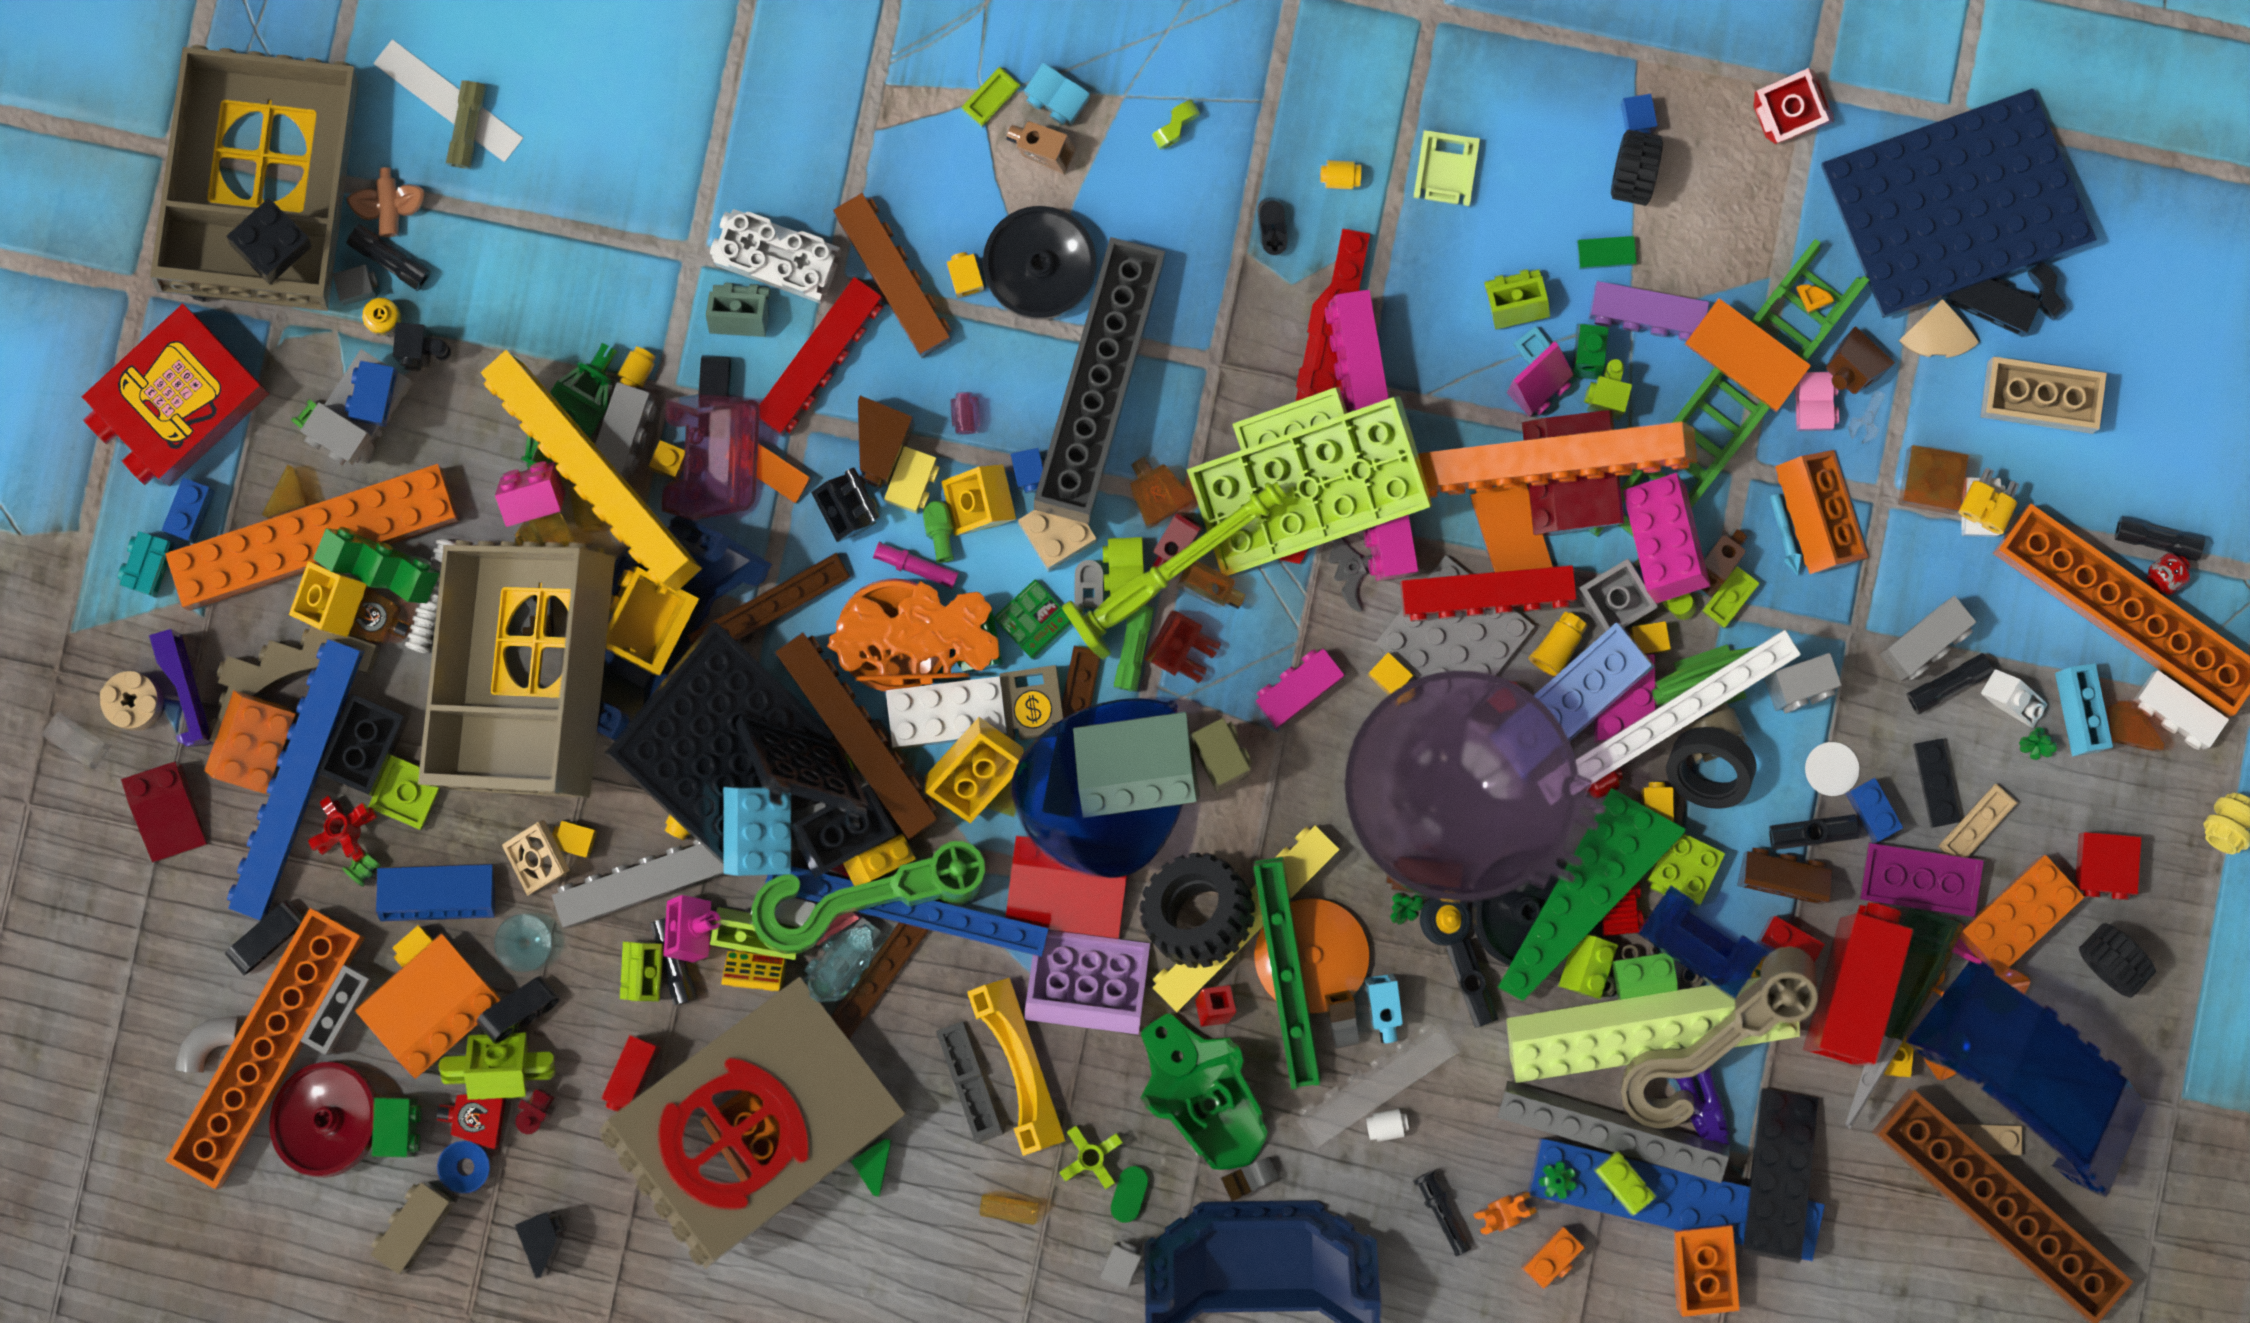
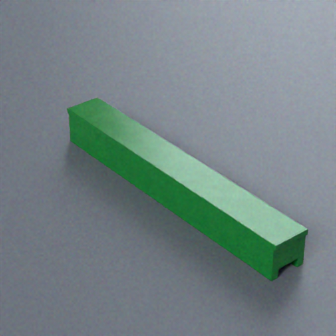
M1276 857L1257 860L1253 867L1291 1089L1309 1085L1317 1086L1320 1085L1321 1076L1284 858Z

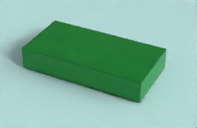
M1634 236L1577 240L1579 269L1635 266L1637 264Z

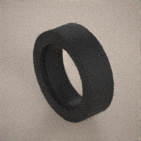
M1698 727L1682 733L1676 739L1666 765L1668 780L1678 794L1696 805L1714 809L1732 807L1743 801L1749 793L1757 769L1755 756L1743 740L1730 732L1713 727ZM1694 753H1709L1719 756L1733 766L1737 773V778L1727 783L1707 781L1689 769L1685 758Z

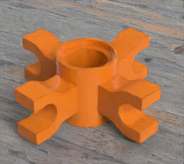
M1524 1191L1513 1197L1512 1195L1505 1196L1489 1203V1209H1483L1474 1213L1475 1219L1484 1218L1486 1221V1226L1480 1228L1481 1233L1486 1235L1496 1230H1499V1232L1523 1222L1521 1217H1528L1536 1213L1535 1207L1527 1208L1524 1204V1200L1531 1197L1529 1192Z

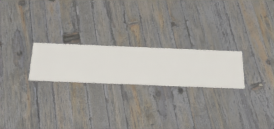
M391 40L373 64L455 125L460 90L394 40ZM482 107L475 141L505 162L523 137Z

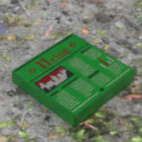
M1036 579L994 616V620L1032 660L1072 624L1062 607Z

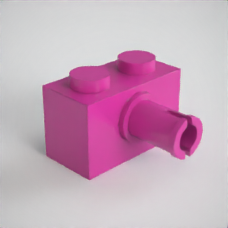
M680 895L667 901L664 942L665 957L688 962H696L708 957L711 948L710 930L717 929L721 924L717 922L721 920L719 914L711 911V901L686 895Z

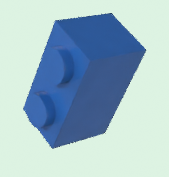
M360 360L359 368L355 367L352 373L351 383L355 384L353 395H348L345 411L349 412L348 417L353 421L386 427L398 371L394 367Z
M183 477L162 531L195 544L215 491L210 487Z
M1876 778L1845 793L1872 843L1879 842L1903 828Z

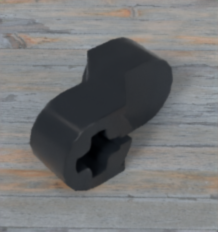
M1273 197L1264 198L1259 203L1257 210L1260 242L1266 253L1276 256L1284 252L1287 247L1285 211L1278 199Z
M2044 262L2038 263L2028 271V276L2039 289L2038 301L2041 302L2039 308L2049 319L2055 320L2067 308L2055 292L2057 275Z

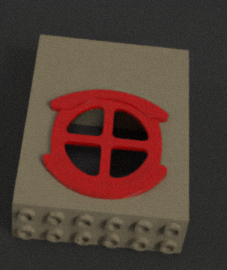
M798 977L607 1119L599 1131L602 1133L600 1138L609 1150L613 1148L619 1155L618 1162L627 1173L631 1171L638 1180L635 1184L644 1196L649 1195L654 1201L655 1205H653V1208L659 1217L663 1220L667 1218L673 1226L671 1232L680 1243L684 1241L691 1250L689 1255L694 1263L698 1266L702 1264L707 1269L893 1127L906 1114L807 985ZM742 1090L758 1095L763 1101V1106L739 1125L732 1127L712 1103L711 1098L720 1092ZM700 1107L704 1109L720 1130L721 1138L695 1158H689L683 1148V1133L694 1109ZM773 1115L779 1123V1142L771 1161L767 1165L762 1166L744 1145L741 1137L765 1117ZM730 1146L737 1152L751 1171V1177L747 1180L736 1183H717L704 1178L700 1174L699 1168L724 1148Z

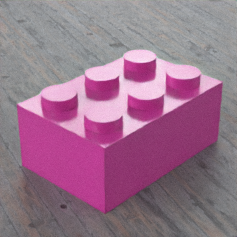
M1646 655L1655 665V655ZM1655 667L1594 720V743L1606 741L1655 710V701L1652 695V689H1655Z

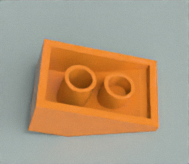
M1732 1225L1674 1231L1676 1308L1682 1317L1739 1311Z

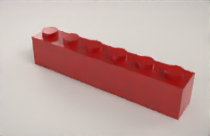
M854 277L754 411L755 418L782 437L786 432L791 434L800 421L797 419L803 409L808 411L817 397L814 394L820 386L824 389L832 379L833 374L830 372L836 364L841 366L849 356L850 352L847 349L853 341L858 343L867 331L864 326L870 318L875 320L884 307L881 305L883 302L882 296Z
M1573 565L1402 580L1400 583L1403 617H1410L1412 622L1427 620V615L1437 614L1439 619L1455 618L1456 613L1467 612L1469 617L1484 615V610L1495 609L1496 614L1512 613V608L1524 607L1526 612L1541 610V605L1552 604L1553 609L1569 608V603H1573L1576 600Z

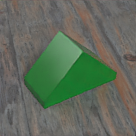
M884 1139L851 1161L871 1194L876 1197L881 1195L892 1142L889 1139Z

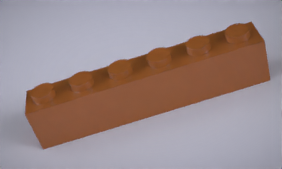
M863 193L833 210L834 215L921 359L949 343L950 337L948 334L952 331L944 317L938 319L933 310L937 306L929 293L923 294L919 287L923 284L915 269L909 271L904 263L908 258L900 245L895 247L890 238L894 234L886 221L880 223L876 213L879 212V209L873 199L870 197L866 200Z

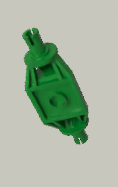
M601 343L590 364L585 365L584 363L577 362V368L557 380L550 391L552 396L589 438L607 410L608 385H611L612 381L606 377L605 371L615 354H617V351L611 348L606 357H603L609 347L604 343ZM599 381H601L600 386H599V388H598V391H597V393H596V396H595V398H593L594 393H595V391H596V389H597V386H598V384H599ZM527 435L525 456L520 458L521 461L527 464L526 467L530 469V466L538 462L553 463L554 461L551 458H547L537 447L538 442L533 437L530 438Z

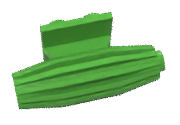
M1727 644L1674 662L1676 671L1655 682L1656 688L1652 689L1656 705H1664L1755 647L1730 651ZM1741 691L1722 704H1731L1746 699L1745 691Z

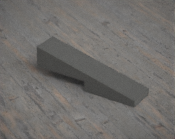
M963 1021L937 1030L936 1033L975 1143L978 1144L1003 1135Z

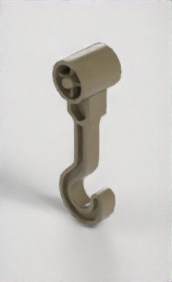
M1793 947L1778 948L1771 952L1763 961L1761 978L1735 998V1009L1692 1046L1680 1050L1660 1049L1646 1051L1633 1058L1625 1068L1621 1081L1622 1102L1629 1115L1640 1124L1657 1129L1674 1127L1682 1123L1694 1112L1693 1095L1689 1091L1680 1090L1666 1099L1654 1098L1645 1090V1085L1650 1080L1660 1077L1677 1079L1693 1077L1710 1067L1748 1036L1761 1037L1780 1021L1786 1023L1799 1022L1808 1017L1815 1009L1817 1002L1816 968L1810 955L1801 949Z

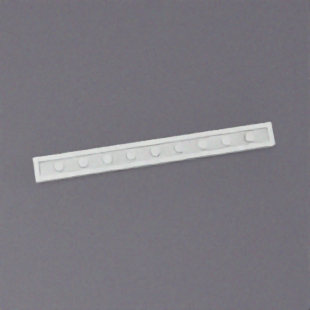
M1784 629L1544 778L1539 783L1553 805L1557 806L1795 659L1801 653Z

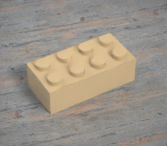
M1993 357L1987 362L1980 417L2093 434L2100 429L2107 373Z

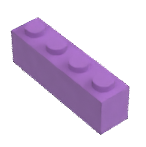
M1597 281L1594 286L1589 319L1595 320L1594 324L1599 326L1611 327L1612 323L1623 325L1622 329L1631 332H1639V329L1651 330L1650 334L1658 337H1667V334L1678 335L1679 340L1686 342L1707 315L1709 302Z

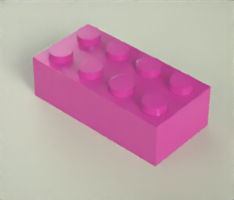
M1674 473L1623 490L1646 591L1657 604L1709 587L1710 582L1687 488L1679 475Z

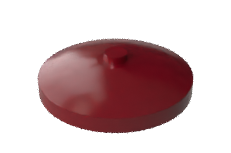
M335 1062L311 1064L294 1073L278 1091L273 1101L269 1118L271 1141L280 1159L294 1171L316 1178L334 1177L356 1166L369 1152L373 1141L374 1098H377L368 1080L358 1071Z

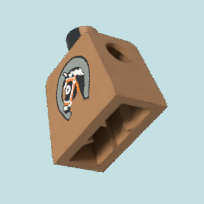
M1030 121L1026 123L1024 129L1011 125L1006 136L1007 141L1017 144V148L1022 156L1064 175L1076 151L1068 135Z

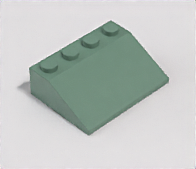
M1187 711L1073 728L1078 788L1083 818L1197 802L1199 799L1200 790Z

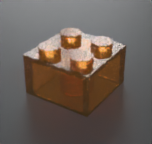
M1916 445L1909 447L1906 452L1898 505L1952 515L1956 514L1961 506L1969 455Z

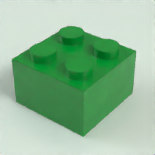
M374 1098L372 1156L415 1157V1151H420L421 1136L416 1134V1125L422 1119V1106L417 1105L418 1099Z

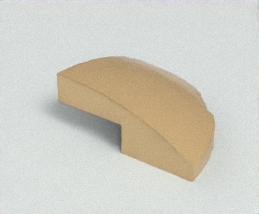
M1943 299L1899 340L1910 351L1929 358L1931 355H1946V358L1955 357L1969 351L1979 343L1965 323Z

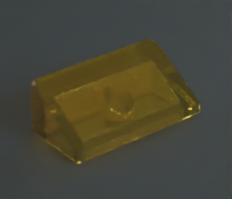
M983 1194L981 1196L979 1214L983 1217L1035 1225L1039 1204Z

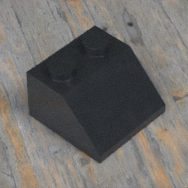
M546 1211L514 1225L535 1279L549 1274L564 1238L562 1231L566 1230L560 1214L556 1215L554 1211Z

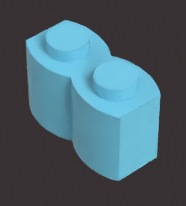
M1042 63L1024 90L1025 95L1028 97L1026 101L1038 110L1042 107L1051 112L1050 117L1061 125H1064L1065 122L1072 125L1091 98L1090 93L1044 63Z

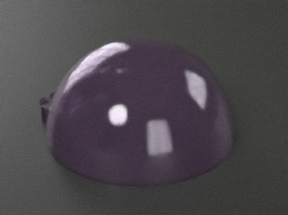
M1474 671L1439 672L1421 677L1398 688L1383 699L1363 722L1353 741L1346 765L1345 799L1349 818L1361 846L1380 870L1392 880L1415 893L1436 900L1449 902L1483 901L1514 891L1527 882L1544 889L1550 875L1573 883L1575 876L1571 872L1555 866L1556 861L1560 859L1573 866H1580L1583 861L1581 858L1562 850L1574 822L1592 830H1597L1599 825L1595 820L1580 814L1579 810L1581 806L1600 814H1604L1606 810L1604 805L1586 797L1592 780L1578 774L1570 741L1562 726L1549 709L1530 692L1517 684L1487 673Z

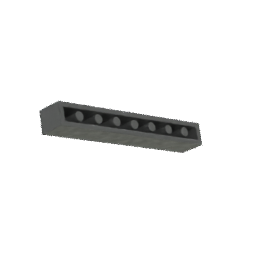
M1510 1081L1506 1083L1497 1118L1612 1152L1617 1151L1626 1156L1718 1183L1722 1181L1729 1159V1145L1671 1128L1657 1129L1644 1126L1630 1116Z

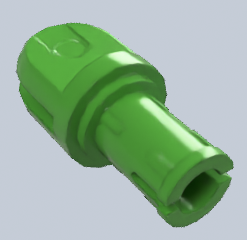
M931 501L923 509L926 537L933 539L936 562H950L954 560L949 538L952 535L951 533L954 532L950 510L941 501Z

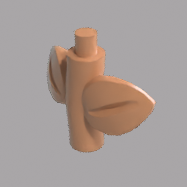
M380 168V179H376L377 190L372 188L361 189L352 193L346 199L349 207L360 218L365 220L379 218V237L399 236V215L408 216L417 212L424 200V190L413 184H404L397 189L396 179L391 178V168Z

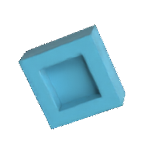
M1535 326L1514 342L1513 346L1526 363L1530 365L1550 346V343Z

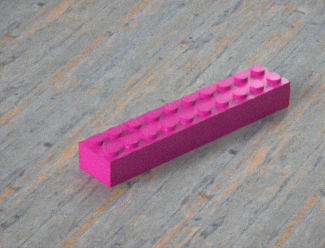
M1370 290L1337 294L1328 302V307H1325V317L1327 324H1332L1333 335H1330V346L1332 352L1337 353L1338 363L1334 365L1337 380L1342 382L1343 391L1340 392L1347 413L1387 400L1388 393ZM1409 515L1367 528V531L1363 532L1366 548L1370 547L1373 557L1368 559L1369 572L1371 576L1375 575L1376 582L1409 577L1418 572Z

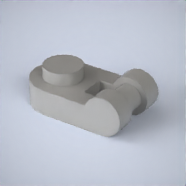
M1093 560L1082 561L1075 570L1074 603L1081 610H1095L1103 603V570L1099 563ZM1083 589H1095L1094 597H1083Z

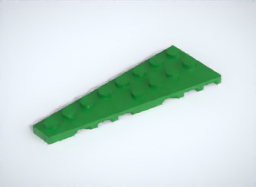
M1611 788L1498 988L1524 1002L1684 835L1686 829Z

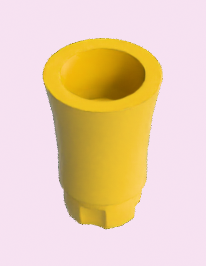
M1565 611L1559 621L1555 622L1540 645L1528 657L1529 661L1546 674L1555 677L1568 665L1588 625L1578 616Z

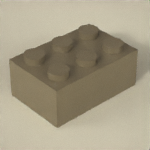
M420 1182V1184L412 1185L404 1197L408 1200L404 1207L401 1209L397 1208L389 1218L388 1223L391 1224L389 1229L384 1233L380 1232L371 1245L374 1248L371 1256L399 1275L408 1273L457 1202L430 1182Z

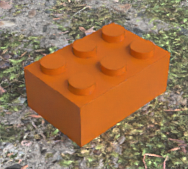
M233 690L204 771L214 779L266 794L295 713L286 706Z

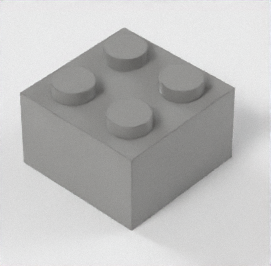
M1629 559L1624 560L1579 587L1576 591L1602 634L1616 622L1620 623L1625 629L1658 608L1655 601L1646 591L1644 583Z

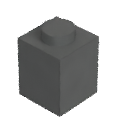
M366 265L333 273L339 301L343 305L377 297L375 288L379 287L376 273L375 271L370 272Z

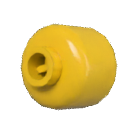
M380 297L369 301L365 305L362 314L364 325L373 334L385 337L395 332V324L401 323L402 317L399 308L391 300Z

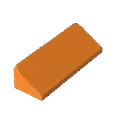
M739 431L725 455L727 459L795 504L811 482L810 477L741 431Z

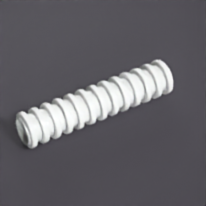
M444 539L436 540L438 547L433 550L435 557H431L433 563L430 567L440 574L443 546L456 544ZM440 575L427 604L419 603V608L415 609L417 616H413L412 620L415 622L414 625L410 626L412 632L408 633L407 636L410 639L409 642H405V646L408 649L425 654L430 652L428 645L433 642L431 636H434L433 629L436 621Z

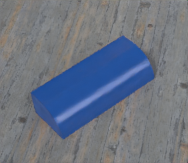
M491 864L377 868L376 912L379 920L382 922L495 918L493 866Z

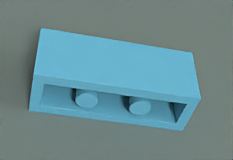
M2096 663L2069 667L2056 672L2055 676L2072 757L2098 753L2113 748Z

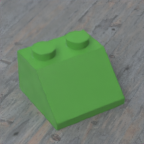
M1672 952L1612 962L1618 1000L1678 991Z

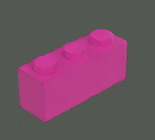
M1324 648L1319 652L1313 649L1302 658L1304 664L1296 670L1291 666L1279 676L1282 681L1274 687L1269 683L1256 693L1259 698L1255 701V704L1275 730L1344 677L1342 671Z

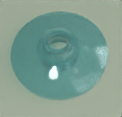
M527 914L515 915L505 920L498 928L494 940L495 952L499 960L506 967L519 972L532 971L540 967L549 957L552 948V937L548 927L537 917ZM523 938H527L530 942L529 947L526 949H522L519 945L520 940Z

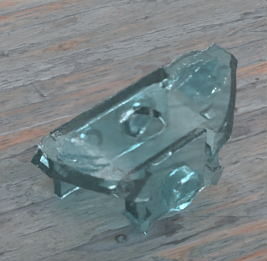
M866 924L852 927L846 932L843 931L836 938L831 935L821 947L825 951L819 959L814 957L805 967L804 971L808 974L804 977L803 982H808L809 996L818 1003L842 1000L849 992L846 988L851 990L859 981L861 976L858 973L869 967L873 955V930ZM842 957L847 960L848 970L845 973H837L834 970L833 961L835 958Z

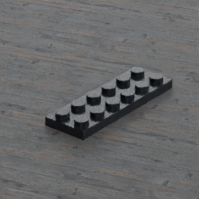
M1762 1088L1760 1091L1742 1253L1800 1263L1802 1260L1819 1098Z

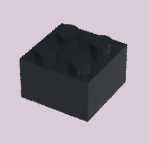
M267 198L226 236L230 246L269 285L312 247L309 237L270 198Z

